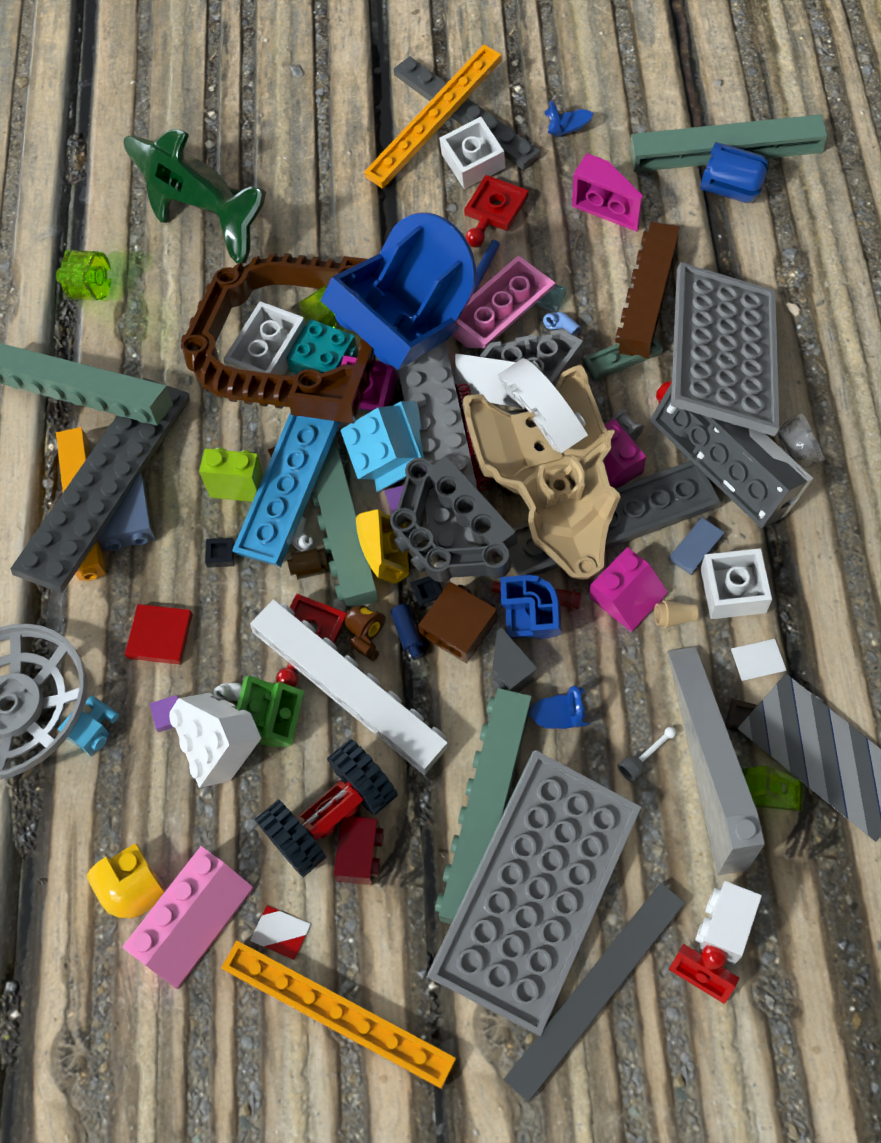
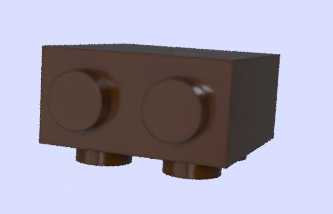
M449 582L419 623L420 636L467 664L496 623L497 609L491 601L485 598L479 599L472 595V592L467 587L461 584L457 586Z

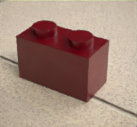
M353 816L341 819L333 874L337 882L373 885L374 876H379L380 858H376L377 847L383 846L384 829L380 828L378 819Z

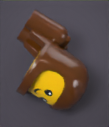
M356 605L348 611L345 617L346 629L355 636L350 638L351 646L371 661H375L379 656V651L376 650V646L371 640L383 628L386 622L385 615L378 611L373 612L365 605Z

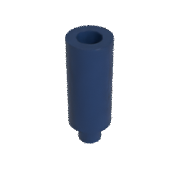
M401 604L392 608L390 614L404 652L410 653L413 660L421 658L423 655L420 649L423 647V642L409 605Z

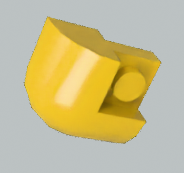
M136 843L110 859L104 857L89 870L86 876L101 906L108 914L118 918L133 919L151 910L165 893L157 875L151 869Z

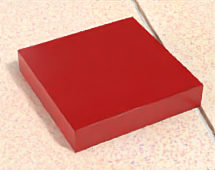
M137 604L124 654L126 658L181 665L193 616L191 610Z

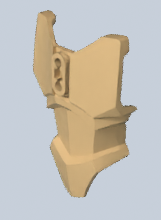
M574 366L562 372L555 386L574 414L578 412L583 417L586 426L583 428L588 434L563 453H559L551 448L533 421V418L536 416L534 413L527 411L512 415L487 401L483 394L465 396L463 408L479 467L484 477L494 478L497 483L503 485L516 495L520 494L530 510L528 523L534 544L549 555L570 578L589 579L599 573L604 568L607 532L620 500V494L609 485L603 463L611 450V441L615 431L613 429L607 430L604 426L583 366ZM533 423L535 427L530 428L526 424ZM536 443H538V445L542 447L544 450H535Z

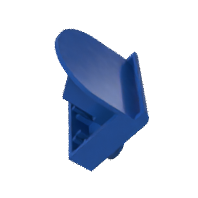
M415 213L403 218L394 226L379 254L333 276L320 301L335 313V318L342 327L355 331L373 348L375 356L381 362L394 366L399 370L448 340L458 329L455 324L470 301L476 285L475 258L464 235L449 220L433 213Z

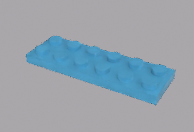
M290 411L232 551L234 553L277 567L282 566L340 422L291 415Z

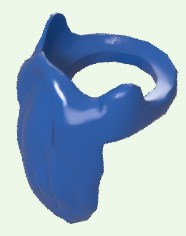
M551 100L549 102L550 108L545 110V115L551 120L548 126V133L561 137L565 134L579 131L590 123L594 113L589 110L579 109L559 115L555 101Z
M576 685L571 686L566 695H556L539 700L534 703L529 713V716L537 725L547 729L579 728L591 724L583 722L586 717L581 698L584 689Z

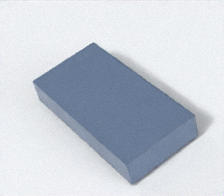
M701 518L672 552L669 560L692 575L703 562L704 555L709 554L723 538L724 532L704 518Z

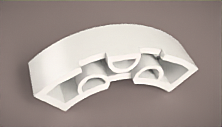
M522 358L497 375L509 397L515 400L523 409L526 408L530 413L536 415L533 421L553 450L563 453L588 435L583 428L586 426L583 417L578 412L574 414L570 406L542 373V370L535 361L530 362Z

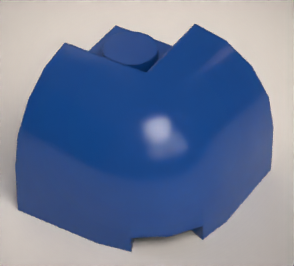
M533 575L500 577L501 605L506 609V633L511 639L537 637L539 640L561 635L560 600L558 593L549 582Z

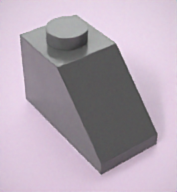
M499 628L496 632L492 682L496 689L519 693L537 679L538 668L502 628Z

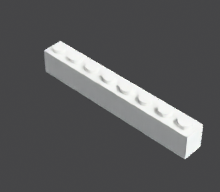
M273 599L250 623L252 632L419 772L425 775L447 750L448 742L445 741L446 736L438 728L432 727L431 729L423 723L424 718L412 708L408 710L401 705L402 700L390 690L388 692L384 691L379 686L380 682L372 674L367 673L365 675L362 673L354 659L348 655L343 657L336 651L337 647L332 641L326 637L322 640L317 636L315 628L305 620L300 622L294 617L295 613L285 603L280 605Z

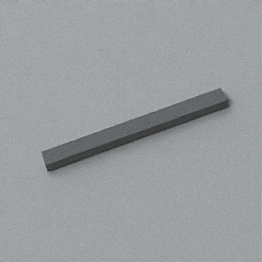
M661 882L546 1025L541 1036L538 1035L503 1079L528 1103L685 904L681 898Z

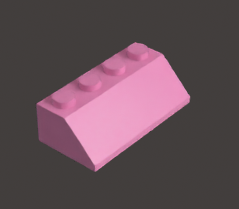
M518 255L472 295L455 324L458 329L452 336L467 348H486L489 343L493 342L555 287V282Z
M200 846L122 948L178 990L253 891L254 887L224 862Z

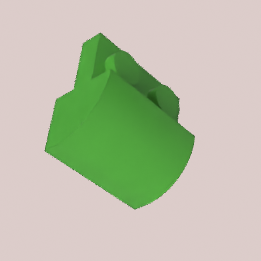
M248 675L244 677L236 709L239 711L246 710L251 713L261 737L258 744L271 747H288L293 742L304 691L281 682L272 684Z

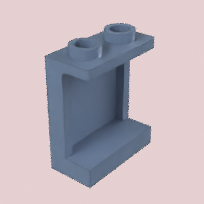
M141 473L98 538L97 542L102 551H117L122 547L130 545L140 546L148 541L155 540L146 497L148 489Z

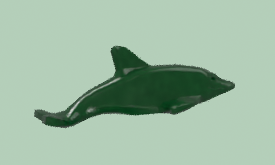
M169 130L156 141L136 136L125 137L123 140L124 148L145 177L149 202L156 218L161 223H167L169 206L173 199L214 213L219 216L225 246L230 257L237 264L240 262L246 263L250 253V226L264 204L266 191L256 187H248L244 190L229 187L216 171L204 162L184 153V147L189 134L183 130Z

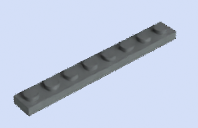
M410 56L393 68L394 75L428 101H431L447 84ZM468 98L450 116L462 126L482 117L504 150V156L523 171L540 158V150Z

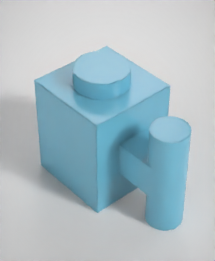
M93 695L86 701V705L92 709L89 714L81 712L78 722L66 738L90 756L103 748L107 737L110 735L101 722L106 718L111 723H114L119 717V713ZM71 714L66 718V720H65V721L61 724V726L58 728L59 732L62 731V729H63L64 726L66 725L67 721L69 720Z

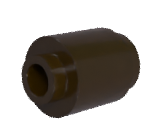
M311 548L291 553L292 559L287 560L290 575H296L297 580L323 574L322 571L329 570L324 548L319 550Z

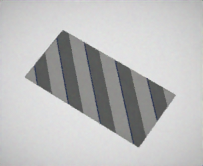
M784 674L738 727V730L876 842L881 836V749L789 675Z

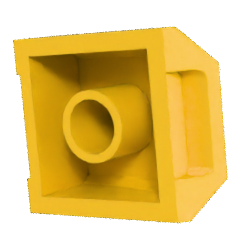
M379 509L358 514L356 517V527L359 542L373 572L378 578L393 584L406 578L409 575L408 551L403 553L394 542L396 536L390 524L391 516ZM406 522L400 528H406Z

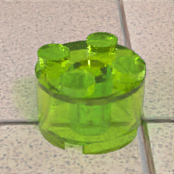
M66 250L61 268H58L56 271V280L58 283H61L68 299L104 300L111 287V279H107V271H111L110 262L103 252Z

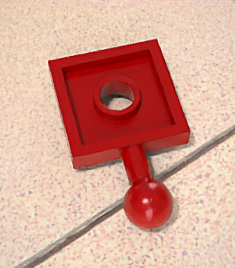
M485 175L464 208L465 216L479 221L476 228H471L466 233L465 238L469 245L477 248L484 243V232L488 225L508 231L529 197V190ZM496 200L501 201L502 204L493 205L491 204V202H495Z
M296 593L290 605V608L295 613L294 617L300 622L305 620L308 623L316 624L318 631L315 634L322 640L326 637L335 644L345 624L347 613ZM288 663L287 668H283L277 673L276 683L281 682L296 687L298 683L297 669Z

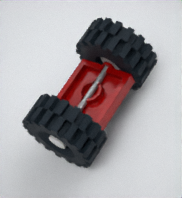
M352 739L345 742L327 758L330 766L335 770L334 772L340 777L341 781L337 782L299 816L295 817L278 799L255 818V821L271 842L303 878L327 858L315 840H318L320 837L325 838L335 829V824L343 817L347 818L353 815L358 810L360 803L375 816L398 796L393 784L388 780L389 778L381 771L378 764Z

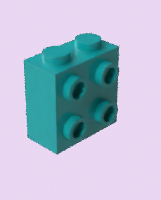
M310 319L286 357L290 372L298 374L303 370L313 369L321 374L341 366L343 356L356 358L358 347L355 335Z

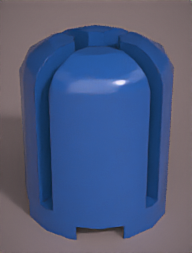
M715 142L710 153L712 156L703 174L700 185L701 190L740 202L753 203L761 193L769 170L767 158L760 154Z

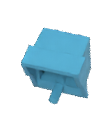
M400 401L394 406L378 407L354 421V424L351 423L340 430L357 478L374 479L376 492H380L406 478L405 468L410 460L419 457L424 458L420 437L422 427L416 401Z

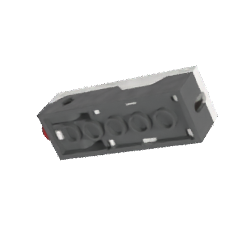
M672 381L662 384L656 392V399L659 405L649 421L761 529L787 516L814 478L765 433L671 406Z

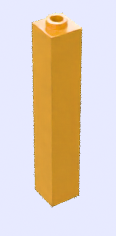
M82 427L56 432L63 492L91 453L89 439ZM98 542L95 543L75 573L79 581H91L99 576L106 575L104 555Z

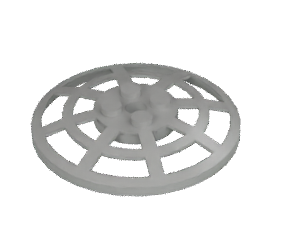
M12 624L0 627V641L10 639V654L0 657V667L10 664V674L0 676V779L10 778L28 771L55 752L75 727L84 707L87 693V676L84 663L77 650L65 637L44 626ZM22 637L42 638L57 644L59 647L50 660L37 654L22 653ZM67 653L72 658L79 674V688L66 692L64 678L57 668ZM22 662L34 663L43 667L34 679L21 674ZM52 674L57 685L58 695L44 698L40 687ZM77 700L66 725L58 736L53 739L49 734L60 720L65 704ZM15 701L14 706L10 710L4 711L7 703ZM56 706L51 720L43 730L36 723L42 710ZM26 731L34 737L32 741L24 746L10 751L14 737ZM40 743L45 747L39 754L26 762L4 770L8 759L25 754Z

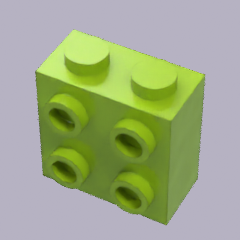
M224 448L204 449L199 473L210 498L253 502L264 476L258 454L247 450L237 452L228 451Z

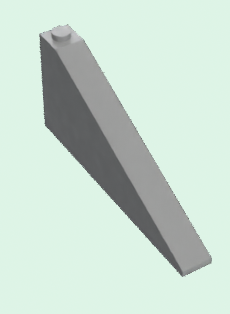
M689 647L668 650V658L717 876L748 871L765 845L756 807L697 648Z

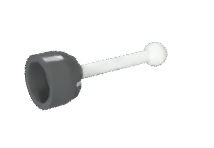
M673 727L666 728L664 735L639 758L629 756L623 759L617 765L623 777L634 783L643 773V761L668 738H674L676 730Z

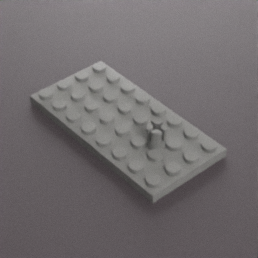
M680 262L677 268L671 406L752 429L760 433L772 436L777 434L780 426L776 295L774 290Z
M537 750L533 751L426 977L522 1028L541 1036L641 806Z

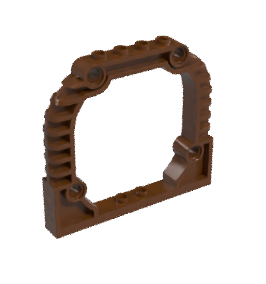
M276 253L269 254L266 259H261V256L254 257L250 264L244 267L242 262H240L233 268L225 267L219 269L214 274L211 283L207 284L205 295L198 303L197 312L190 319L187 333L181 338V349L187 368L194 372L196 379L206 391L214 393L220 399L225 397L230 402L241 400L245 404L250 405L256 402L264 407L270 404L275 405V408L278 409L290 407L291 415L354 424L377 359L373 348L365 340L361 339L359 342V355L355 365L343 364L338 368L321 374L316 370L307 369L298 373L297 376L242 370L224 365L219 361L216 341L231 309L245 303L253 290L269 285H292L326 290L333 276L367 259L344 256L341 263H335V260L331 258L327 261H321L320 257H313L310 260L305 255H299L298 258H294L290 253H285L283 257H278Z

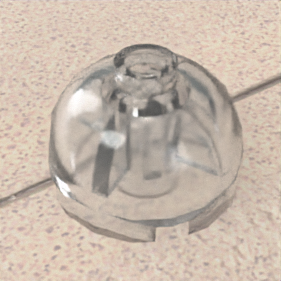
M803 413L795 415L784 422L778 433L780 442L778 446L802 468H808L825 460L817 439H815Z

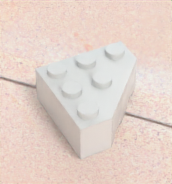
M211 693L178 698L170 711L171 725L176 728L180 738V748L186 753L190 764V773L196 779L199 788L231 781L261 740L250 712L246 710L239 711L235 709L234 704L228 701H218L215 699V695Z

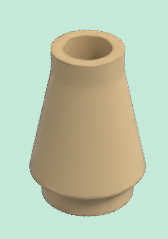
M663 600L661 603L655 604V623L657 626L668 628L690 621H697V606L695 604L689 605Z

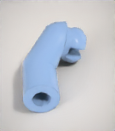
M564 312L548 313L543 318L544 325L551 330L565 329L573 336H576L581 330V326Z

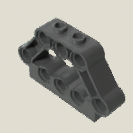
M444 456L434 465L421 457L410 460L405 468L407 478L398 508L392 513L390 518V524L396 536L394 542L403 553L408 551L413 557L411 561L420 573L425 570L434 581L446 582L453 577L488 575L492 578H500L506 576L511 569L509 549L518 543L514 529L447 456ZM420 473L426 474L422 478H415ZM434 488L442 506L453 509L459 525L471 529L473 540L481 547L445 549L436 546L432 532L427 528L419 526L430 489ZM448 489H455L451 494H444ZM464 508H472V511L469 513H461ZM405 522L412 523L407 528H400V526ZM481 527L490 528L486 533L477 532ZM422 541L429 542V544L423 548L417 547V545ZM494 557L503 558L497 564L490 563V560ZM441 560L446 561V564L444 566L439 568L434 567V564L436 562Z

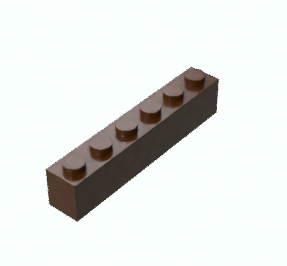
M650 222L648 232H643L641 246H644L643 250H638L636 265H639L638 269H633L631 284H634L633 288H628L626 303H629L628 308L623 307L621 323H624L623 328L618 327L615 343H619V354L639 355L649 359L678 245L680 226Z

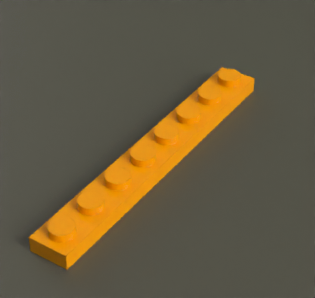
M483 44L364 171L365 178L384 189L502 62V54Z
M237 940L221 967L223 971L440 1089L443 1088L456 1061V1058Z

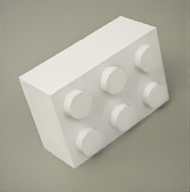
M259 301L223 359L224 364L242 370L285 375L289 368L286 357L306 326L304 317Z

